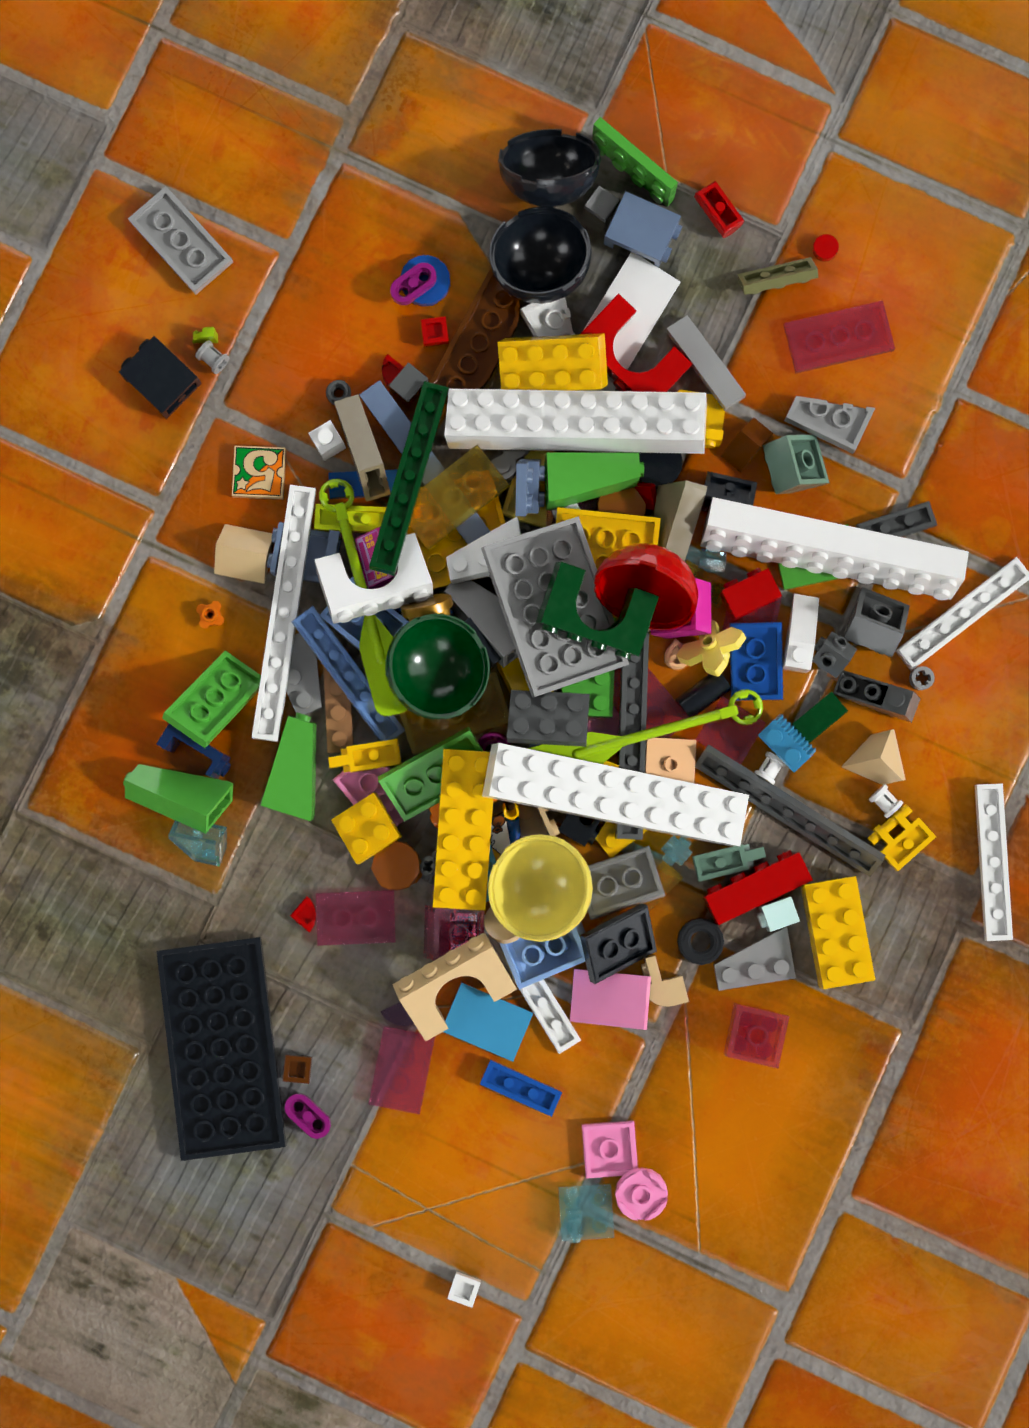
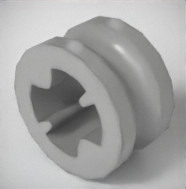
M924 666L914 669L909 676V682L916 690H925L931 687L935 679L933 671ZM918 672H922L923 676H928V680L924 682L926 685H921L920 681H916L915 678L920 675Z

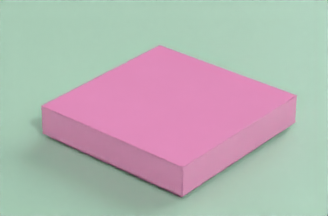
M634 1120L582 1124L586 1179L623 1176L628 1171L638 1168Z

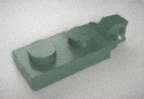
M741 844L740 846H732L692 856L697 880L700 882L749 870V868L755 867L753 860L765 858L766 854L764 847L750 850L749 844Z

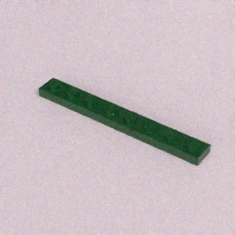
M426 381L423 383L369 564L370 570L395 576L449 387Z

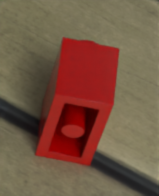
M760 567L746 574L748 578L740 582L736 578L723 585L724 589L719 595L732 621L782 597L769 568L761 571Z

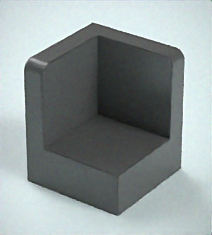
M408 362L390 383L389 388L393 394L397 393L409 402L419 390H422L424 381H429L425 375Z

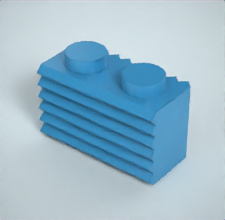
M779 714L758 734L793 773L816 752V748H812L809 740L801 737L798 729H794L791 722H787V718H783V714Z

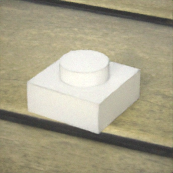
M456 1271L447 1299L472 1308L481 1280Z

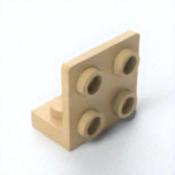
M514 803L508 805L509 810H513L515 808ZM518 804L521 838L538 834L550 836L560 834L554 819L549 821L546 812L549 810Z

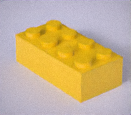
M605 333L505 338L497 342L501 389L575 391L603 389L608 385Z
M856 876L800 886L819 988L829 989L875 981Z

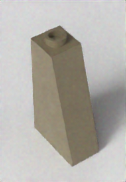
M359 394L335 401L337 415L366 502L390 495L383 461Z
M687 480L659 485L653 517L661 518L658 546L674 552L684 562L707 491V486Z

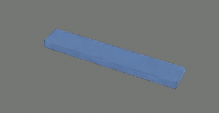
M314 606L291 621L379 741L395 739L406 731L394 715L382 716L376 711L367 678Z

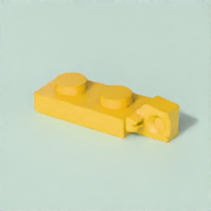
M398 739L347 746L345 749H340V756L328 757L329 768L343 767L344 773L402 764Z

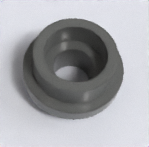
M342 380L331 382L326 389V397L333 405H335V401L351 397L352 394L350 386ZM337 390L344 392L341 397H335L334 393Z

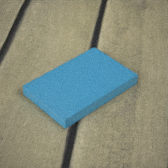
M461 982L445 1020L449 1029L443 1032L513 1062L533 1012L502 999L494 1002L490 994Z

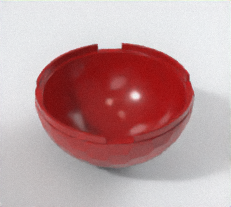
M638 543L622 547L611 553L596 572L594 582L596 597L616 617L620 615L628 588H637L659 596L649 626L651 630H672L682 627L692 619L696 611L698 588L694 574L688 564L667 548L648 543Z

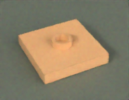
M652 738L646 740V774L694 783L696 740Z

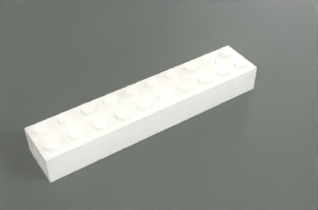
M449 389L444 436L449 449L704 454L707 399L706 393Z
M715 497L712 498L705 519L700 545L712 552L724 551L736 557L747 556L756 558L764 563H780L787 568L799 567L807 569L811 573H828L839 579L851 578L863 584L874 583L883 585L887 589L898 588L907 590L914 595H931L938 600H951L965 580L969 551Z
M502 743L491 745L482 797L725 846L741 845L749 795Z

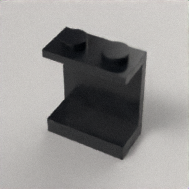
M153 336L151 339H146L139 346V351L133 357L127 358L122 363L119 373L167 419L202 383L182 361Z

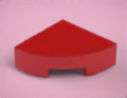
M389 354L385 356L382 365V376L388 388L390 383L404 368Z
M638 483L634 488L646 503V509L654 510L656 501L655 483Z
M306 896L290 916L309 933L314 928L316 922V908L312 900Z

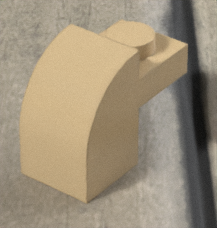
M656 956L645 957V963L641 964L643 976H651L649 1000L665 1007L689 1002L683 976L679 975L662 980Z

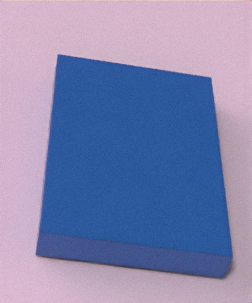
M782 622L729 623V628L734 627L742 630L746 636V640L738 650L730 651L731 697L739 690L749 689L755 691L761 700H783ZM748 695V698H743L741 700H754L755 698H753L751 695Z

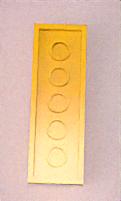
M443 749L432 903L434 908L486 910L493 799L482 797L490 756L488 751Z

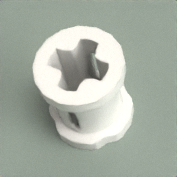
M767 751L765 754L766 759L759 770H755L754 773L774 785L776 775L781 767H785L786 764L777 755Z
M884 784L868 800L875 802L885 813L884 816L888 818L904 802L897 800L887 790L888 786Z

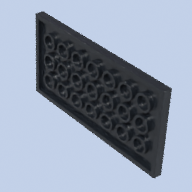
M261 937L156 951L181 1161L286 1147Z

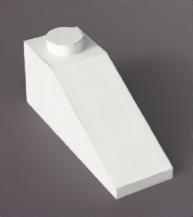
M793 594L783 654V670L808 673L811 670L816 639L818 597Z

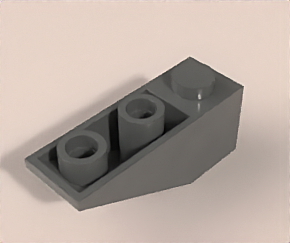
M844 670L840 673L833 692L834 695L911 723L920 702L919 696L914 691Z

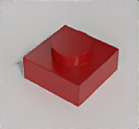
M446 316L420 319L424 347L449 344Z

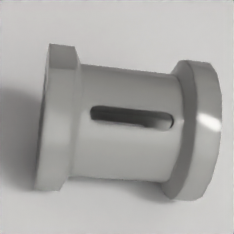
M210 340L203 343L195 355L199 361L203 360L209 365L214 374L221 372L230 359L227 354H222L213 347V343Z

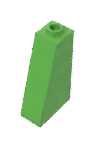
M547 452L544 461L546 510H555L557 507L562 508L636 487L640 477L644 476V463L640 462L639 453Z
M296 712L295 716H288L260 806L311 821L315 817L316 723L310 721L311 716Z
M138 764L132 772H128L123 781L126 799L205 834L233 801V783L229 781Z

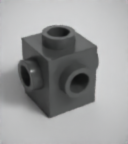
M832 631L826 639L821 637L815 644L814 650L816 653L812 661L820 669L827 671L837 678L851 661L857 649L849 644L844 637L838 636Z

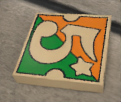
M234 446L232 497L284 500L286 448Z

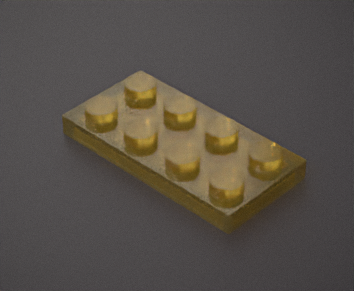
M476 445L420 489L409 526L429 550L506 490L509 484L480 447Z

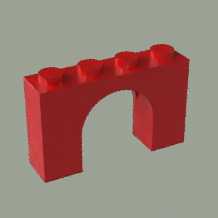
M618 293L581 334L605 333L607 374L614 380L613 385L619 391L667 392L691 367L692 363L674 346L649 371L638 373L622 367L614 355V338L631 320L637 310Z

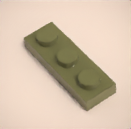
M809 257L737 274L738 284L744 295H754L764 290L780 289L789 284L806 283L811 279L818 278V268L812 258Z

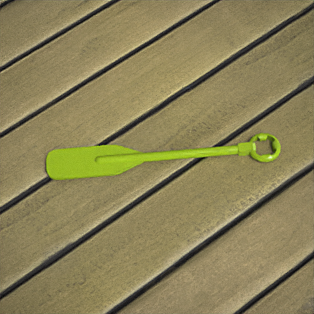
M331 479L321 486L319 500L325 509L336 513L355 585L367 589L346 511L354 501V490L345 480ZM339 485L344 486L346 498L349 500L345 504L343 502L337 503L335 507L329 505L328 494L325 493L328 487L330 489L338 488ZM375 614L372 616L365 615L359 650L375 709L382 716L403 713L407 709L392 693L385 672L387 651L393 636Z
M742 689L733 694L727 707L623 736L587 732L586 747L541 744L527 749L603 764L626 745L731 717L739 724L750 725L761 717L763 702L755 691ZM748 695H751L755 698L753 703L757 712L754 716L752 714L744 716L742 720L737 716L739 713L737 706L734 705L737 698L740 700L748 698Z

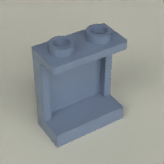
M625 191L605 234L604 245L610 248L618 245L654 261V265L659 268L661 262L666 263L671 254L672 248L669 245L672 239L677 240L683 226L679 225L681 216Z
M279 522L278 528H274L272 533V543H275L273 553L268 555L267 568H270V573L273 576L277 574L284 522ZM310 530L303 581L320 584L314 559L339 553L342 535L339 531L330 530L329 532Z

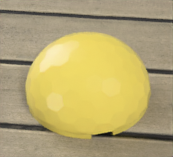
M542 834L520 838L507 846L493 865L488 882L490 905L500 924L522 939L537 942L560 938L574 929L587 913L593 890L589 867L577 849L561 838Z

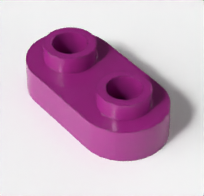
M419 263L397 278L390 288L394 302L399 305H408L430 290L437 280L434 267L428 263ZM422 275L429 277L427 281H421L419 278ZM401 290H407L408 294L406 296H400L399 292Z
M303 1093L293 1094L287 1099L285 1103L287 1116L308 1136L319 1139L327 1135L331 1128V1120L317 1104ZM295 1102L303 1103L304 1108L302 1111L295 1109ZM317 1119L323 1123V1127L320 1129L315 1128L313 1124Z

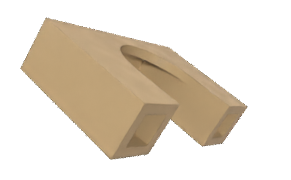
M485 932L392 984L399 1001L425 1041L449 1029L435 1003L437 993L448 981L461 976L477 978L484 984L494 1002L517 990L511 976Z

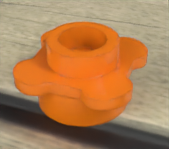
M213 601L208 605L199 604L196 611L200 615L199 625L203 629H207L209 626H221L224 623V617L220 611L222 606L218 601ZM211 612L213 614L212 617H208V613Z

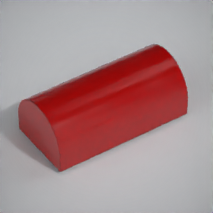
M716 181L695 193V200L723 238L730 236L743 225V218Z

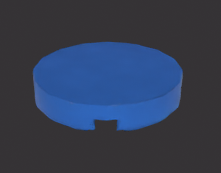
M430 255L417 256L407 262L400 276L419 263L432 265L437 276L435 285L412 303L422 307L433 306L448 294L450 273L446 265L438 258ZM422 275L419 279L421 281H427L429 277L427 275ZM402 290L406 296L408 294V291Z

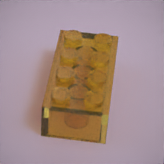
M494 672L489 674V680L482 697L462 715L450 719L432 720L417 716L407 710L400 713V717L412 753L416 756L467 727L471 729L474 736L507 726L509 710L497 674Z

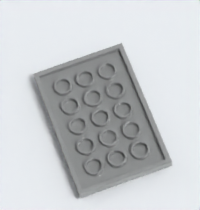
M579 516L481 548L532 698L629 665L628 659L615 655V649L607 647L606 651L591 647L592 641L582 638L580 643L566 638V632L558 630L557 634L542 630L543 624L536 622L556 562H564L586 570L576 601L577 612L582 622L594 630L606 629L615 622L612 613L600 603L594 592L597 568Z

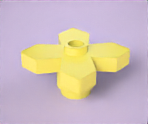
M711 619V634L698 635L699 640L684 644L676 656L681 663L688 666H693L703 661L705 671L719 677L729 663V652L738 650L746 640V636L742 630L734 627L719 632L717 622Z

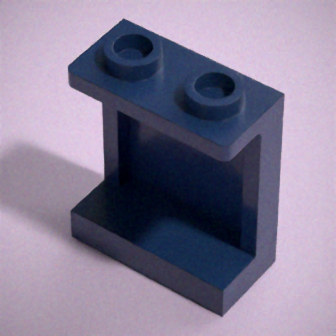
M168 724L156 743L161 748L175 753L182 741L209 757L213 762L206 775L214 779H218L220 776L224 777L231 767L229 763L231 757L211 745L203 748L171 724Z

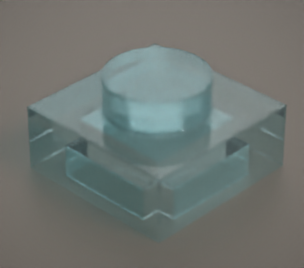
M701 548L699 568L709 573H724L726 553L712 552Z

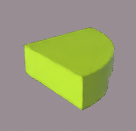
M204 327L202 332L197 330L193 332V343H205L208 340L212 343H218V334L214 327Z

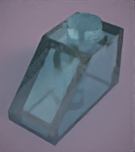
M175 820L169 833V839L193 861L220 866L227 849V827L213 824L205 834Z

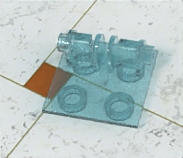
M611 1184L558 1187L562 1241L579 1243L581 1242L580 1240L614 1238Z

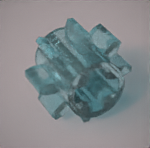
M672 835L661 848L665 853L662 859L670 867L674 863L681 866L693 853L688 848L692 842L686 837L681 836L678 839Z

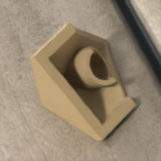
M892 729L870 735L843 764L842 768L882 785L906 780L895 730Z

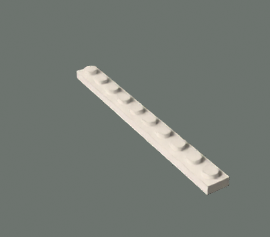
M290 485L253 725V739L279 742L296 630L291 621L298 617L316 488Z

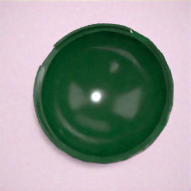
M428 614L413 619L401 627L395 634L387 651L385 672L392 693L407 710L427 719H450L462 715L482 697L489 680L490 663L486 647L483 646L476 631L470 625L451 615Z

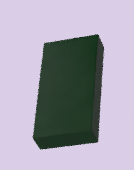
M831 691L791 725L794 726V729H798L801 737H805V740H809V743H811L847 713L848 710Z

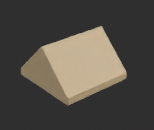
M225 524L216 542L214 574L265 584L268 572V555L272 553L274 544L272 543V533Z

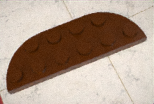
M491 268L434 372L430 383L449 387V389H483L499 363L497 342L513 337L519 322L520 304L519 299L506 292L497 282Z

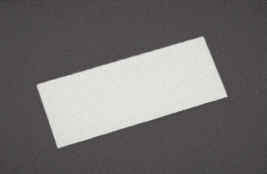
M631 252L586 327L618 293L637 310L631 320L616 334L613 342L616 360L622 367L628 370L679 286L680 281L638 254ZM607 374L608 385L603 389L580 391H615L616 387L613 385L614 380Z

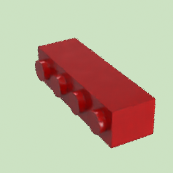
M788 850L778 855V861L770 865L768 861L753 867L755 872L747 876L742 872L731 877L732 883L724 887L719 883L706 889L708 894L703 896L715 923L720 925L813 881L800 852L792 854V851Z

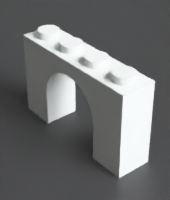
M415 533L406 535L397 566V574L389 584L381 588L364 589L352 583L346 574L340 553L314 559L318 579L333 624L339 622L346 623L354 618L365 615L372 616L383 610L397 609L405 604L422 602L434 597L433 583Z

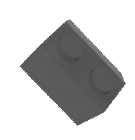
M862 587L847 623L844 638L853 644L862 645L879 654L892 657L904 635L910 605Z

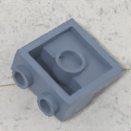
M520 459L516 463L515 516H526L528 513L538 514L540 507L545 505V492L540 491V481H545V466H541V459Z

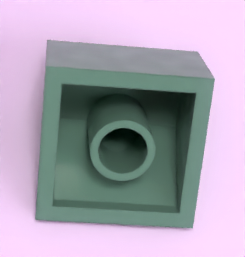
M786 435L762 445L765 461L768 464L771 475V483L776 494L795 493L829 483L816 436Z

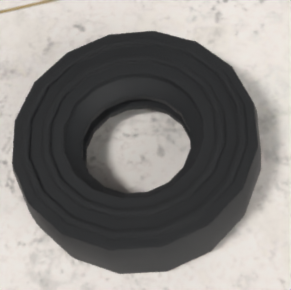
M697 918L683 925L678 933L677 944L683 958L693 964L704 965L710 964L719 957L723 951L724 938L717 924L708 919ZM698 931L707 933L711 940L709 948L702 952L694 950L690 942L692 935Z

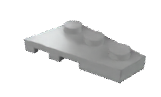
M787 926L715 963L714 970L718 991L795 979L796 975Z

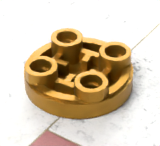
M450 594L433 595L434 597L428 598L425 601L405 604L401 607L402 616L409 619L410 622L417 617L428 614L450 615V608L453 606L452 596Z

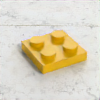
M375 792L331 819L356 864H361L402 837L378 794Z

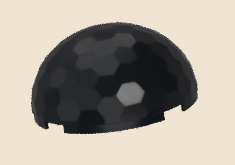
M543 129L520 134L507 141L508 146L499 151V170L504 183L516 197L538 207H560L572 203L583 196L595 182L601 162L599 147L593 140L580 133H576V136L562 134L561 129Z
M533 207L519 211L518 215L507 222L504 221L493 235L489 249L491 270L502 288L519 300L538 304L560 300L576 290L589 270L592 256L590 238L586 229L576 220V217L566 211L553 207Z

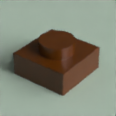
M286 1054L283 1082L309 1084L312 1057Z

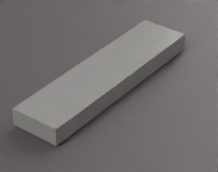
M688 315L666 329V333L680 352L692 363L691 367L724 411L745 398L746 393Z

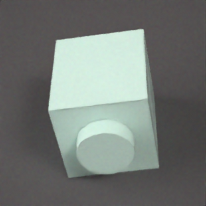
M789 896L759 906L760 913H757L758 921L761 928L766 927L768 932L800 922L793 900Z

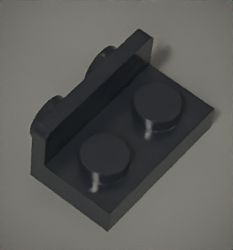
M707 471L704 486H707V491L701 511L708 513L713 497L753 506L757 482Z

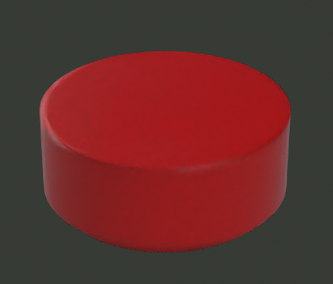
M820 235L813 244V254L820 261H830L836 256L839 250V243L832 235Z

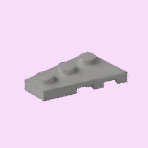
M796 396L784 421L853 454L875 408L853 407V404L843 403V405L828 403L827 400Z
M298 633L294 637L286 692L295 712L308 715L323 708L317 656L301 634Z

